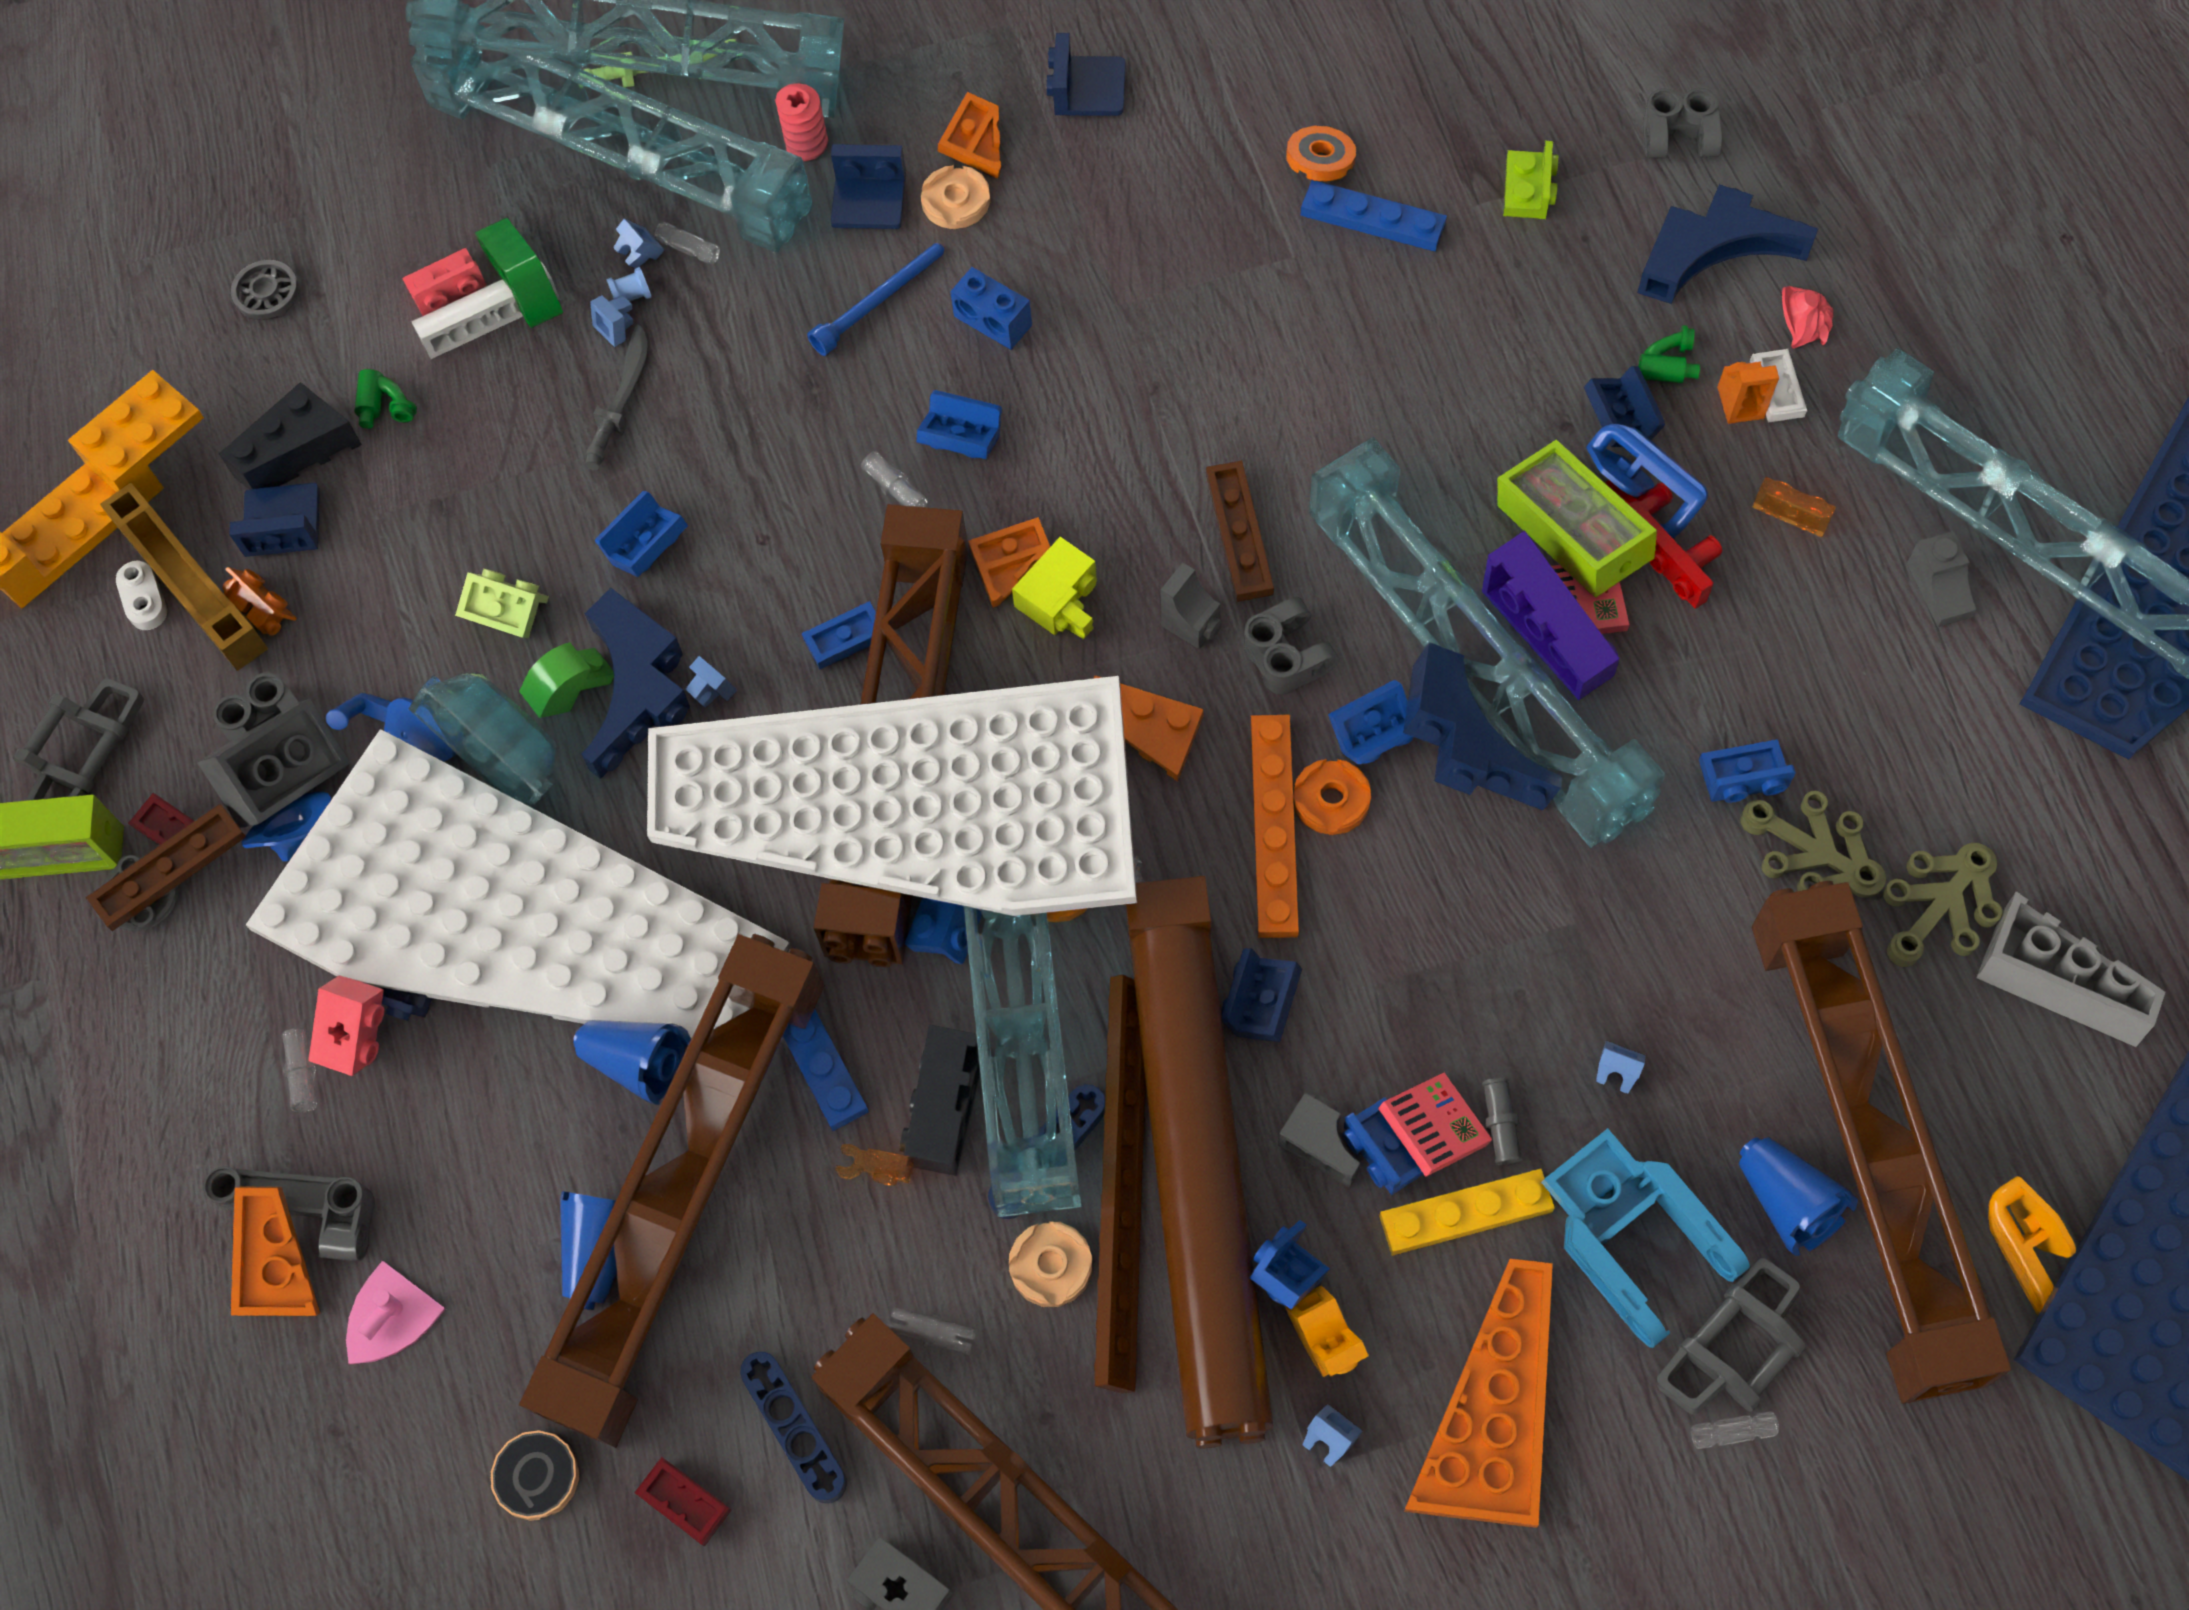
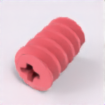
M800 83L789 84L781 88L776 95L775 102L787 153L798 161L816 159L823 154L828 144L819 94L814 88Z

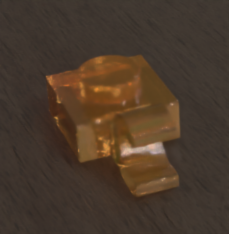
M852 1144L841 1145L840 1150L842 1154L855 1158L854 1163L849 1167L836 1165L835 1171L841 1178L853 1179L862 1172H868L870 1176H873L872 1179L880 1184L896 1186L897 1181L909 1183L913 1169L909 1156L871 1148L865 1151Z

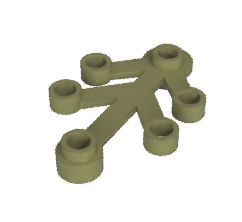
M1810 791L1801 802V810L1808 817L1814 838L1777 817L1773 807L1766 801L1753 800L1746 804L1740 816V823L1745 831L1753 835H1761L1769 831L1804 852L1787 856L1779 851L1768 853L1761 865L1762 871L1767 877L1776 879L1788 872L1829 866L1840 874L1821 877L1815 872H1807L1800 878L1797 884V891L1807 890L1804 885L1806 881H1811L1815 884L1822 881H1833V884L1848 882L1852 894L1858 897H1872L1880 893L1885 886L1886 874L1879 863L1867 857L1860 835L1863 819L1858 813L1853 811L1844 812L1836 823L1838 834L1845 838L1849 859L1836 851L1824 813L1828 800L1823 793ZM1808 801H1817L1820 804V808L1814 809L1810 807ZM1753 810L1762 811L1766 817H1756L1753 814ZM1843 821L1853 822L1856 829L1846 828ZM1768 861H1778L1782 868L1778 870L1773 869ZM1860 872L1868 873L1872 880L1866 881L1862 879Z
M1980 843L1966 844L1960 848L1957 855L1932 857L1925 851L1914 852L1907 861L1906 868L1908 873L1915 878H1924L1929 873L1937 872L1957 873L1949 882L1909 885L1902 879H1893L1887 884L1883 891V897L1889 905L1901 906L1905 902L1934 900L1909 931H1902L1894 935L1887 946L1889 959L1900 967L1914 965L1923 954L1924 945L1922 941L1947 911L1953 932L1951 940L1953 951L1961 956L1971 955L1979 946L1980 940L1978 934L1970 929L1963 891L1971 882L1977 903V908L1974 911L1976 922L1983 927H1993L2003 915V910L1999 903L1993 901L1989 878L1997 868L1995 854L1990 848ZM1973 856L1980 859L1983 862V865L1979 866L1974 864L1971 860V857ZM1914 860L1923 861L1927 868L1919 869L1915 866ZM1891 888L1900 889L1903 897L1894 896L1891 893ZM1982 909L1991 910L1994 918L1985 917ZM1959 938H1967L1971 942V947L1961 945ZM1901 942H1909L1914 947V950H1905Z

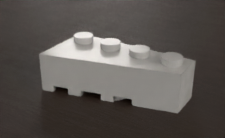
M2015 892L2004 908L2001 919L1996 924L1976 978L2137 1047L2155 1026L2166 992L2119 960L2115 962L2110 961L2096 950L2097 945L2085 937L2079 940L2059 926L2060 920L2048 912L2042 915L2026 904L2029 901L2027 898Z

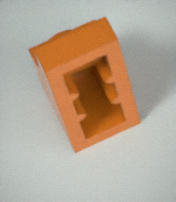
M1760 361L1753 363L1737 362L1724 367L1717 388L1728 424L1765 418L1779 380L1776 365L1762 367Z

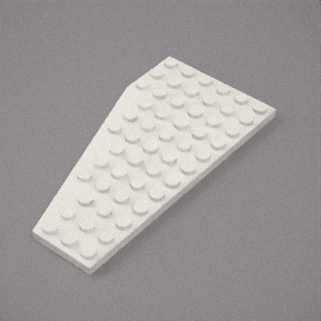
M1119 676L648 728L647 836L652 843L1012 916L1137 903Z
M381 729L246 923V926L251 931L331 974L358 980L372 986L423 994L429 998L488 1008L489 1006L548 1015L552 1016L553 1019L583 1024L590 1020L673 1023L688 1030L691 1039L719 981L718 976L738 934L751 938L752 934H758L773 941L775 948L785 952L790 948L789 942ZM728 996L714 1029L751 1008L732 1002Z

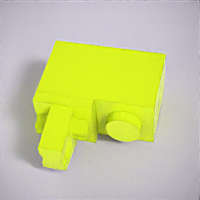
M1059 537L1012 588L1014 607L1053 635L1067 629L1080 638L1085 639L1093 630V619L1082 611L1084 605L1078 599L1081 596L1085 597L1090 594L1096 585L1095 560L1062 537Z

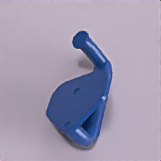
M1620 424L1606 425L1595 434L1586 446L1598 470L1625 493L1638 497L1655 486L1651 478L1642 471L1644 467L1685 501L1667 523L1660 524L1673 539L1686 528L1708 498L1707 488L1702 482L1636 428ZM1614 439L1637 459L1632 463L1627 458L1606 449V447Z
M360 693L326 714L328 726L335 730L345 729L348 726L349 720L360 713L385 722V732L443 762L458 754L466 744L465 736L460 730L450 724L437 720L428 706L404 697L390 702L371 694Z

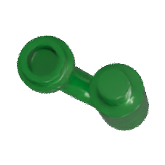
M1682 325L1680 332L1651 344L1640 355L1638 367L1644 379L1683 383L1684 378L1698 379L1700 364L1686 363V357L1662 355L1675 347H1678L1679 353H1684L1685 350L1692 351L1695 329Z
M364 369L358 373L354 412L359 417L360 427L370 429L374 426V419L378 418L381 413L382 393H386L393 400L389 404V411L395 421L405 423L413 420L417 413V406L407 400L400 387L393 380L374 369Z

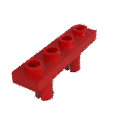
M1610 480L1606 481L1605 484L1657 530L1655 557L1649 562L1656 572L1662 573L1673 584L1676 594L1681 599L1687 600L1695 609L1707 602L1714 582L1701 568L1721 556L1723 550L1719 541L1709 535L1687 551H1684L1651 516L1673 500L1670 489L1664 483H1658L1645 494L1635 498L1619 489Z

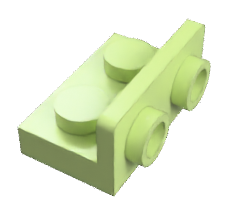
M483 569L482 575L468 572L455 616L522 638H529L539 602L547 603L549 596L538 593L539 586L518 579L516 585L504 582L506 575L496 571Z

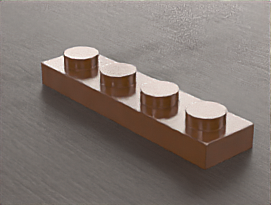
M1242 460L1206 467V478L1236 601L1240 602L1274 595V586Z
M220 803L85 898L111 931H114L242 841L246 836Z

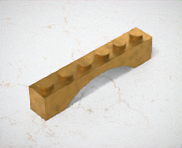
M129 483L100 503L118 529L237 671L268 650V647L251 624L208 577L132 483Z

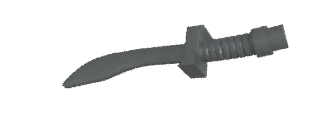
M640 325L634 328L624 359L622 381L608 410L602 409L597 405L593 413L598 429L585 455V466L588 469H599L600 464L604 460L605 448L613 430L619 432L622 436L626 429L625 420L621 413L637 384L648 353V342L645 332Z

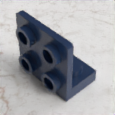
M832 144L831 158L835 173L831 226L833 228L899 229L902 221L906 167L902 145Z
M305 483L246 490L244 493L243 521L230 522L229 531L230 537L244 557L318 549L319 486L317 483Z

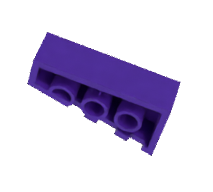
M1525 530L1488 555L1482 587L1483 594L1578 700L1615 676L1620 659L1616 648L1603 637Z

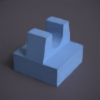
M623 219L616 228L620 236L613 248L623 255H627L631 250L630 255L625 260L631 267L638 268L649 258L657 260L664 251L663 247L643 226Z
M601 295L590 301L592 326L614 347L626 341L625 330L633 324V318L626 312L632 310V304L624 296L608 301Z
M700 656L689 666L696 676L685 690L705 708L717 696L720 695L728 701L737 691L724 676Z
M1606 1041L1600 1056L1596 1082L1604 1085L1607 1076L1612 1072H1617L1623 1077L1620 1091L1628 1094L1640 1077L1646 1056Z
M1327 1404L1308 1426V1432L1302 1445L1310 1450L1319 1440L1325 1442L1329 1446V1454L1325 1457L1324 1462L1331 1467L1354 1445L1363 1431Z

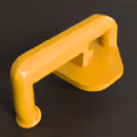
M2016 1176L1992 1194L1988 1210L1989 1228L2038 1316L2053 1291L2054 1285L2033 1247L2036 1246L2044 1252L2065 1258L2074 1255L2076 1247L2059 1215L2021 1177ZM2010 1205V1208L2016 1220L2018 1221L2020 1227L2022 1228L2024 1235H2022L2020 1230L2018 1229L2015 1221L2013 1220L2011 1214L2007 1209V1206Z

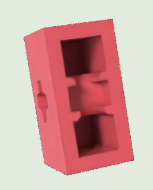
M340 975L318 989L308 1061L353 1076L365 1066L370 1065L375 1060L379 1050V1043L376 1041L378 1026L384 1016V1007L381 1005L384 989Z

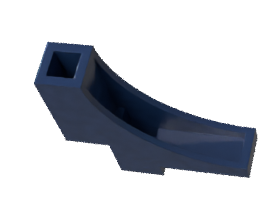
M1719 184L1706 217L1695 214L1690 210L1674 206L1670 207L1643 270L1637 293L1672 304L1678 292L1689 280L1703 270L1722 261L1748 255H1780L1807 261L1819 228L1809 226L1801 221H1794L1772 214L1766 210L1750 207L1754 195Z
M612 588L585 613L592 631L601 638L609 649L614 670L613 695L607 716L593 741L581 754L588 769L600 779L608 771H613L620 765L624 755L634 744L641 743L647 737L648 728H651L653 725L655 727L677 725L684 719L687 710L690 708L684 690L664 675L673 671L683 656L677 638Z
M1429 642L1413 665L1403 733L1439 746L1434 781L1469 795L1477 786H1480L1529 806L1544 810L1561 789L1562 776L1545 769L1521 754L1489 723L1477 705L1468 685L1464 667L1465 655Z

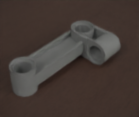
M227 1166L217 1167L206 1176L203 1183V1191L206 1197L213 1203L231 1212H234L235 1188L227 1197H223V1190L232 1181H235V1188L239 1186L282 1187L290 1215L323 1218L319 1237L320 1255H318V1258L363 1260L368 1248L369 1228L375 1206V1198L368 1188L354 1178L241 1170ZM357 1191L355 1203L348 1208H343L345 1197L349 1193Z

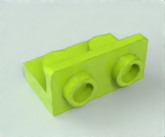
M1545 141L1543 153L1508 150L1503 216L1546 219L1548 205H1555L1557 195V183H1551V176L1557 175L1559 158L1557 154H1552L1553 141Z

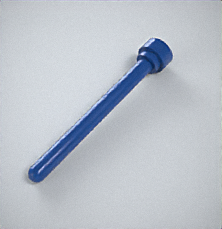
M935 243L833 323L818 324L807 333V337L813 348L822 356L829 354L837 347V342L840 340L842 333L944 254L943 245Z

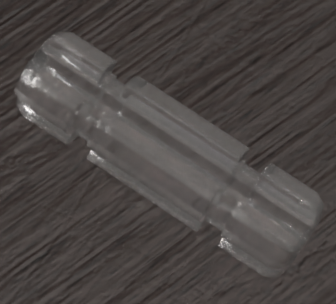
M667 222L659 223L656 227L654 238L665 245L669 243L670 247L689 256H697L698 260L707 264L717 261L720 253L718 245L709 241L705 243L704 239L682 229L677 230L676 226Z
M1771 1411L1757 1413L1754 1418L1751 1415L1716 1420L1714 1425H1711L1710 1422H1704L1691 1427L1692 1441L1697 1449L1711 1448L1715 1443L1723 1446L1752 1441L1756 1436H1759L1760 1439L1775 1437L1779 1433L1778 1420L1775 1413Z

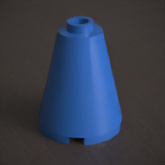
M590 1020L577 1030L573 1044L578 1058L646 1102L660 1105V1100L665 1097L685 1054V1046L688 1047L691 1038L688 1030L673 1023Z
M1756 1137L1745 1144L1740 1151L1742 1158L1739 1161V1167L1784 1245L1795 1256L1801 1255L1799 1248L1802 1246L1810 1252L1828 1240L1846 1222L1841 1214L1847 1206L1853 1212L1857 1207L1858 1199L1849 1189L1770 1137L1762 1140Z
M562 1191L560 1213L563 1297L571 1298L616 1200ZM614 1244L584 1309L594 1310L596 1302L605 1303L617 1276Z

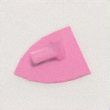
M382 1261L356 1296L349 1315L346 1336L348 1363L351 1365L375 1362L401 1352L422 1337L446 1309Z

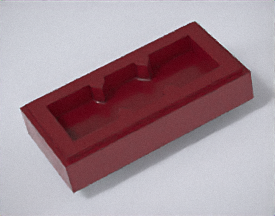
M152 793L128 824L160 846L193 823L194 820L155 793Z
M663 1457L659 1459L634 1492L704 1547L732 1511Z

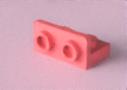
M466 248L402 278L423 316L487 286L476 261H473Z

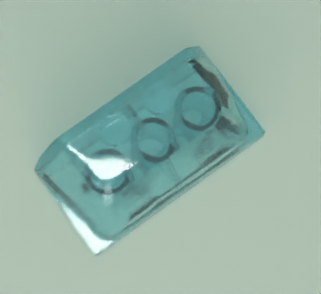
M479 672L460 673L443 682L433 675L422 686L408 710L492 787L533 808L553 785L550 779L553 775L557 748L554 740L513 700Z

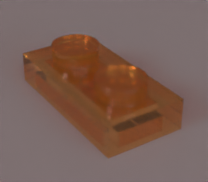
M1765 477L1752 506L1757 510L1819 537H1823L1836 509L1835 506L1828 504L1820 497L1810 496L1792 488L1783 481H1775L1768 477Z

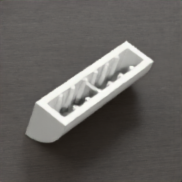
M541 262L546 272V275L552 285V288L559 300L560 298L558 296L553 280L550 274L548 273L547 269L545 268L544 264ZM502 279L411 322L430 359H433L519 319L523 315L511 290Z

